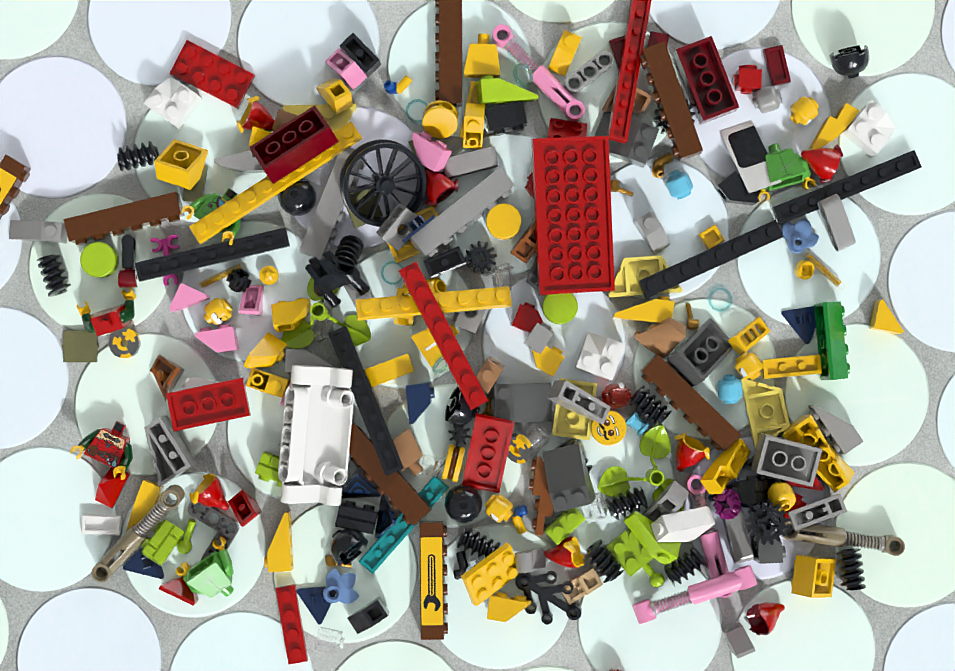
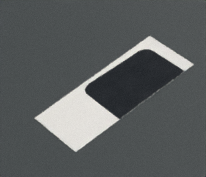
M752 120L720 131L748 193L782 182L781 180L774 182L769 180L765 155L768 153Z

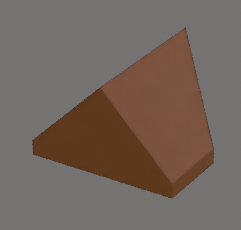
M159 354L149 371L153 373L166 402V393L172 392L185 369Z

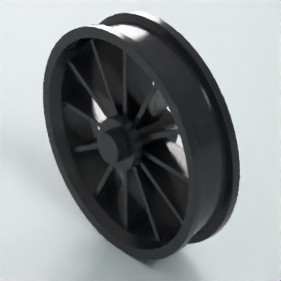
M387 139L372 140L356 148L344 162L339 178L340 193L345 205L358 219L376 227H381L390 215L388 194H391L398 203H401L392 193L394 189L413 195L405 207L415 213L424 199L427 186L426 173L418 157L401 143ZM380 149H393L383 173ZM374 150L376 151L379 173L375 172L363 158V156ZM401 151L406 154L408 158L390 173L397 152ZM360 159L373 173L372 178L352 171ZM411 162L413 163L416 170L415 174L394 178ZM350 175L373 182L348 188ZM417 179L415 192L395 185V183ZM371 189L353 205L349 193ZM376 194L369 214L366 215L360 212L358 209ZM381 195H383L386 217H374Z

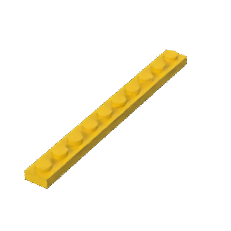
M349 122L334 132L339 141L338 143L283 179L273 184L269 177L266 176L189 226L198 242L202 244L362 140L353 123Z

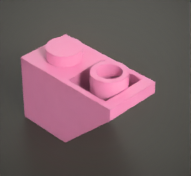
M424 131L421 133L413 132L412 139L416 155L422 165L432 171L442 172L452 151L446 148L447 145L439 140H432V136Z
M230 324L219 325V329L211 330V327L200 328V332L195 333L196 338L217 353L239 350L236 327H230Z

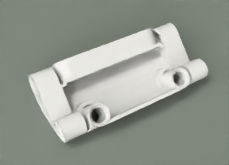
M292 365L291 382L285 392L278 469V476L280 481H282L280 502L288 504L319 502L331 506L341 505V485L347 480L354 395L350 390L352 385V369Z

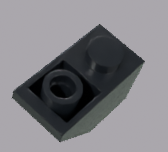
M736 171L715 187V190L726 203L753 206L759 202L757 192L748 193L740 174H737Z
M379 596L347 617L356 633L359 634L388 617L390 612Z

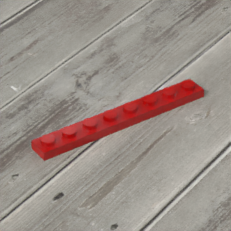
M631 0L607 134L609 140L624 144L628 140L641 65L639 56H641L642 49L644 48L652 0Z
M417 262L398 270L469 409L472 410L487 402L488 399Z

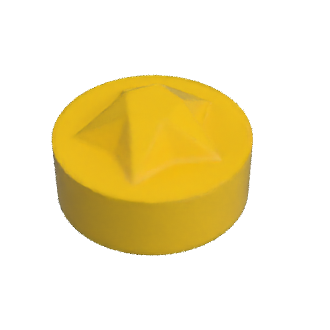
M801 260L796 264L794 272L798 278L808 280L813 276L815 268L812 262Z
M265 266L260 270L259 278L262 283L273 285L279 279V272L273 266Z

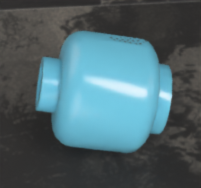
M675 170L668 174L669 178L665 181L671 197H677L679 200L691 194L693 184L687 172Z
M734 374L724 375L723 379L717 382L718 398L723 400L724 403H737L743 397L742 380L736 378Z

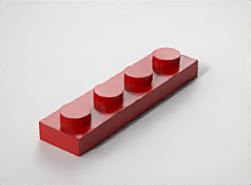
M296 584L276 587L288 665L307 662L308 654Z

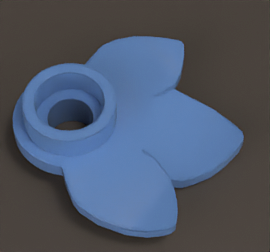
M801 219L795 225L786 222L782 226V234L788 241L787 246L792 253H802L806 248L813 247L818 242L819 235L811 233L812 228L808 219ZM795 241L799 242L800 246L796 245Z
M336 569L331 570L326 576L327 586L323 591L324 599L329 603L340 601L344 604L357 600L359 594L352 589L356 575L354 573L340 575ZM331 590L336 591L337 594L335 597H331L329 595V592Z

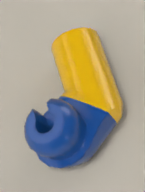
M407 75L400 82L388 80L384 83L385 91L389 94H401L412 83V80Z
M525 505L516 506L512 517V522L518 534H523L527 531L522 521L523 515L528 513L527 506Z

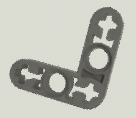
M191 502L188 506L189 514L217 531L201 561L213 553L210 552L211 549L212 551L219 552L218 549L213 547L212 543L215 539H220L221 536L226 539L225 549L228 550L239 531L238 522L214 507L200 504L201 510L206 511L207 508L209 509L205 517L202 518L204 513L201 511L195 513V508L193 507V505L200 503L193 504ZM211 513H216L219 516V520L215 524L209 521ZM224 518L226 519V521H224L223 523H225L226 525H230L232 523L233 529H235V531H231L228 533L227 527L222 525L221 528H219L218 526L222 523Z

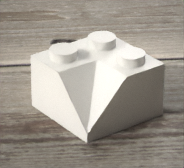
M169 77L153 90L144 104L180 130L202 99L188 87Z
M871 100L861 109L841 134L871 158L878 154L896 128L887 112Z
M588 332L575 368L612 381L626 345Z

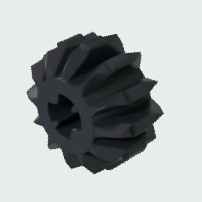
M478 241V248L474 244L470 245L473 252L466 250V253L471 256L464 259L465 261H472L467 267L471 268L474 265V273L480 268L481 274H484L483 267L491 271V267L488 264H496L495 261L490 259L497 258V254H490L494 251V247L487 250L488 242L484 244V247H481V241ZM484 253V258H486V260L484 262L483 260L482 262H478V258L476 257V255Z

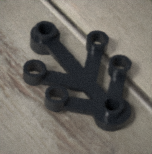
M548 571L546 574L532 576L530 573H519L515 579V584L519 590L523 591L526 600H531V605L534 607L533 610H529L528 607L525 608L526 613L534 614L537 609V604L533 602L531 591L538 594L542 610V623L549 625L553 621V614L550 612L548 601L565 611L570 620H578L581 617L582 608L579 604L572 603L569 605L553 595L561 592L571 594L574 588L572 582L565 581L559 585L540 587L537 583L546 581L548 584H554L557 580L556 572ZM553 575L555 578L550 580L548 576ZM526 580L528 584L524 585L521 581ZM569 585L571 589L566 590L564 586ZM576 611L577 615L573 616L570 612ZM544 616H549L551 619L545 620Z

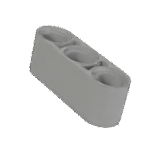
M606 50L596 54L566 78L565 88L571 94L580 92L609 70L613 62L612 54ZM601 57H605L608 59L609 63L607 65H602L599 62V59ZM591 69L594 75L588 77L584 74V70ZM571 80H575L578 82L579 86L576 88H572L569 86L568 82Z
M488 147L449 157L443 169L444 176L453 179L498 167L495 148Z
M834 194L819 201L818 208L834 249L839 252L856 244L840 197Z
M741 508L735 518L730 520L723 519L734 564L754 560L748 530L745 528L746 521Z

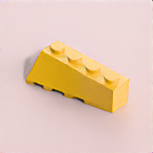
M802 415L792 422L782 436L785 439L822 449L816 473L834 493L848 485L855 472L825 440L812 415Z

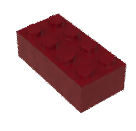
M712 36L680 47L674 51L673 57L700 125L737 111L739 105Z
M314 105L249 148L274 184L339 141Z

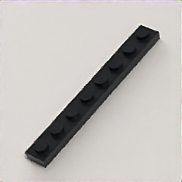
M915 150L779 204L772 207L778 224L781 225L819 210L818 202L834 194H837L843 200L920 169L922 166Z
M774 220L638 281V284L645 299L784 236L777 221Z
M285 227L234 239L232 245H229V241L136 262L135 268L139 282L287 248L290 247Z
M344 326L329 332L328 335L341 367L353 370L350 389L385 476L403 470L404 467L347 327Z

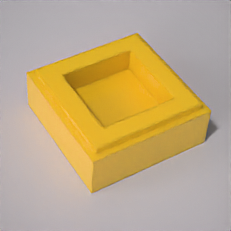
M715 224L698 234L707 250L725 241Z

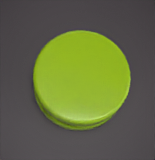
M93 242L83 249L80 256V264L88 275L96 278H106L117 270L119 256L117 251L109 244Z
M573 293L546 295L542 302V311L545 318L551 323L565 324L571 321L577 314L578 302Z

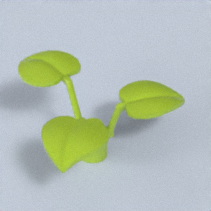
M311 277L307 285V294L312 301L318 302L314 303L310 308L312 315L310 317V324L308 325V322L304 319L296 330L284 331L281 338L287 344V348H306L315 339V333L310 329L313 326L314 320L322 321L326 318L341 327H347L354 347L370 341L371 331L365 320L357 321V315H348L344 320V324L330 316L328 309L323 305L324 298L318 297L314 293V280ZM339 288L333 290V292L336 295L338 293Z
M663 425L649 429L642 436L639 444L640 452L645 456H650L653 469H649L645 477L627 478V472L624 468L611 466L604 471L597 485L601 493L609 497L614 495L618 498L619 493L625 496L626 490L630 491L631 487L628 481H647L659 487L653 492L652 497L654 501L674 481L670 478L664 480V474L658 470V466H656L654 457L656 459L665 458L671 450V440ZM683 503L682 507H681L680 509H678L677 511H683V510H684V503Z

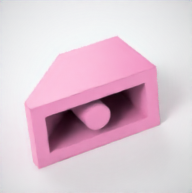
M339 48L325 61L353 90L360 86L363 80L367 78L355 61Z

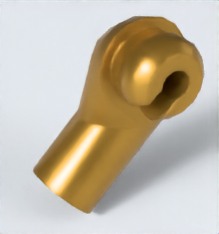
M670 152L654 160L652 175L655 178H662L665 174V165L673 161Z

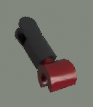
M126 234L121 239L122 268L125 270L119 271L118 286L120 288L138 287L137 272L133 270L136 269V240L131 235Z

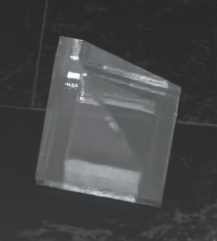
M424 454L422 468L424 470L420 473L438 477L446 459Z

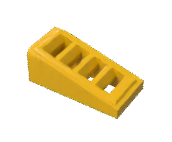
M758 316L728 339V342L736 353L741 355L766 336L770 330L761 317ZM755 324H756V326L758 327V329L761 331V334H760V333L757 331V329L754 327Z

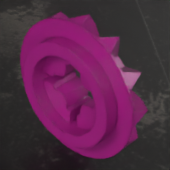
M725 488L722 494H717L713 497L715 503L712 506L715 507V513L719 514L721 519L730 520L739 514L741 500L734 490ZM722 501H727L730 507L725 508V504Z

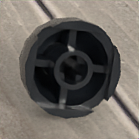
M860 45L838 50L840 54L834 56L833 52L829 55L831 65L836 73L848 76L849 79L860 76L859 73L866 69L870 60L867 45H864V49H861Z
M302 178L278 194V201L285 212L293 216H302L308 214L313 206H315L317 194L309 181Z
M457 386L449 398L452 399L450 406H446L445 421L453 425H466L473 418H476L480 408L476 407L470 410Z
M461 484L449 490L445 497L444 506L446 513L451 519L456 522L467 523L478 517L482 510L483 502L476 488Z
M353 529L337 530L332 535L333 539L330 542L329 552L333 560L341 567V563L347 565L355 560L362 553L360 551L362 546L366 548L368 540L361 532Z

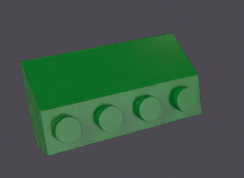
M841 301L814 304L817 347L822 369L820 379H846L848 374H850V364L847 363L846 355H848L849 349L848 345L845 344L844 337L847 335L846 325H843L845 308L841 305Z

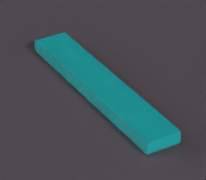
M434 475L419 494L432 508L448 490L449 486ZM402 512L397 517L395 525L382 534L358 561L372 574L416 526L412 523L408 525L401 517L403 515Z

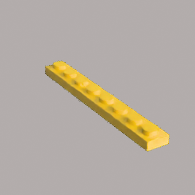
M509 286L433 293L443 313L512 306ZM411 295L355 299L357 321L421 315Z

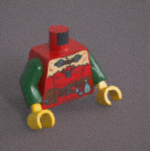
M130 287L127 293L124 289L121 291L126 300L124 304L91 315L87 302H85L86 305L82 308L77 304L76 307L82 318L85 330L101 336L120 330L131 323L135 316L133 300H135L136 294Z
M116 421L112 430L102 428L93 431L78 446L76 445L71 448L70 455L77 451L79 454L76 456V459H80L82 451H85V455L114 468V478L117 473H122L121 480L125 479V471L133 460L130 439L122 435L127 425Z

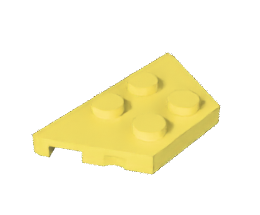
M328 104L315 105L333 133L350 122L357 108V105L353 104L352 107L336 115ZM283 105V110L299 116L314 105Z
M663 256L623 258L615 277V291H610L608 298L643 295L638 281L669 268ZM678 284L658 294L681 293L683 290Z
M741 379L743 399L754 450L756 451L761 432L777 436L790 427L782 388Z

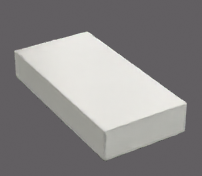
M82 514L81 534L120 536L122 516Z

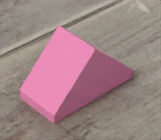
M181 283L169 308L170 311L176 312L209 300L210 296Z
M250 285L249 288H246L241 298L240 314L263 315V285Z

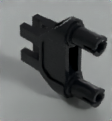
M330 250L323 252L322 255L324 257L320 260L316 256L310 258L308 261L310 264L305 267L314 280V293L318 297H323L331 308L337 307L341 303V299L333 292V290L351 284L360 296L365 295L370 290V287L361 279L360 271L354 265L340 261Z

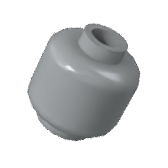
M774 86L757 90L755 93L756 97L752 98L755 109L759 108L761 113L777 110L780 107V103H782L780 91L778 88L775 89Z

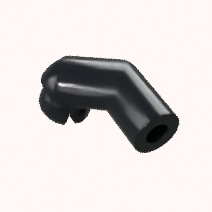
M463 551L456 553L459 566L458 570L453 571L456 580L461 579V575L468 570L466 553Z

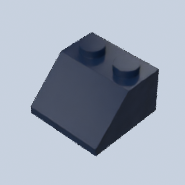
M430 383L406 385L409 424H414L432 403V398H435V389L430 386Z

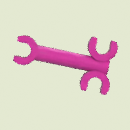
M170 235L168 238L161 240L158 238L150 239V242H158L159 244L158 248L152 249V252L158 253L162 251L163 256L170 255V248L174 250L180 248L179 245H172V240L177 239L178 236ZM174 274L165 276L163 279L165 286H169L168 280L170 278L174 279L176 285L179 284V278Z

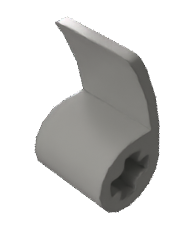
M543 548L515 553L517 573L533 572L534 569L546 567Z

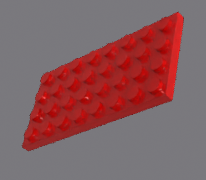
M609 136L531 139L538 295L615 291Z

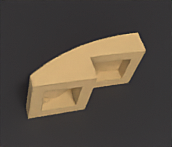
M594 568L570 580L574 586L571 594H564L563 592L561 594L567 604L571 605L584 595H588L601 587L603 583L596 571H594ZM569 585L564 586L566 590L571 589Z

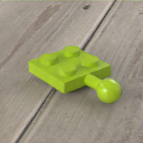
M629 528L606 545L607 549L611 551L612 555L630 577L643 568L650 577L649 582L653 587L659 588L663 586L665 582L664 576L659 572H655L648 563L653 557L649 555Z

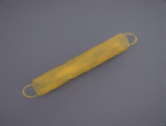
M809 254L806 257V260L809 261L811 259L810 262H812L815 259V257H813L812 254ZM817 261L814 264L818 271L825 275L826 278H830L828 280L832 279L834 281L833 284L835 286H839L842 283L821 262Z
M234 265L231 267L234 268V270L242 269L241 265ZM228 268L222 271L223 273H218L223 275H213L210 277L212 279L207 278L203 280L206 282H199V284H201L202 288H205L207 285L226 278L233 269Z

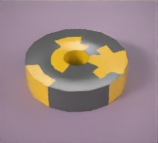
M129 328L114 331L109 338L110 351L119 358L133 357L138 353L141 346L139 335ZM123 340H127L128 342L127 346L125 347L122 345Z
M513 433L507 457L515 463L523 464L533 455V446L524 435Z

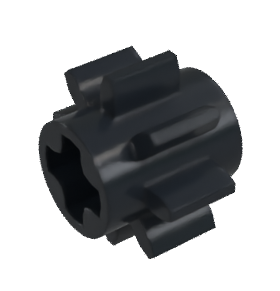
M233 269L226 279L227 282H230L228 287L234 292H245L252 280L248 279L249 274L243 269Z
M453 425L454 431L448 430L453 436L449 441L455 440L456 446H458L459 442H463L466 445L465 439L471 438L470 435H467L470 428L464 429V425L460 427ZM459 429H462L463 434H465V437H461V439L459 440L457 439V435H455L454 432H458Z

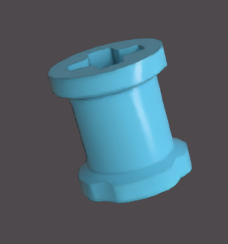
M636 411L625 421L626 425H629L637 432V436H640L650 425L649 422H645L640 418Z

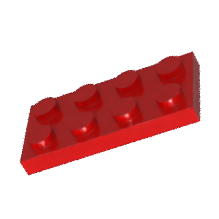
M186 40L169 73L236 109L239 108L255 78L253 73L189 40Z
M244 378L166 393L173 432L251 416Z
M476 414L462 485L500 493L515 421Z

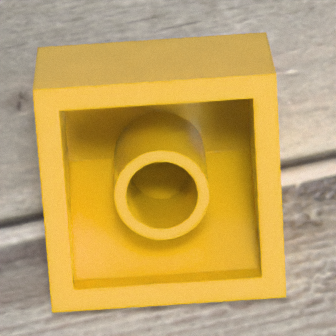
M174 139L154 161L157 179L191 190L201 177L208 150Z
M796 555L794 575L791 581V593L810 598L832 597L837 559Z

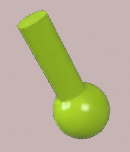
M189 519L184 537L177 544V550L181 554H187L192 550L190 540L196 525V520Z

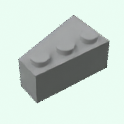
M167 415L159 417L144 427L149 449L152 452L153 466L157 472L159 487L167 484L197 464L177 431L173 432L172 422Z

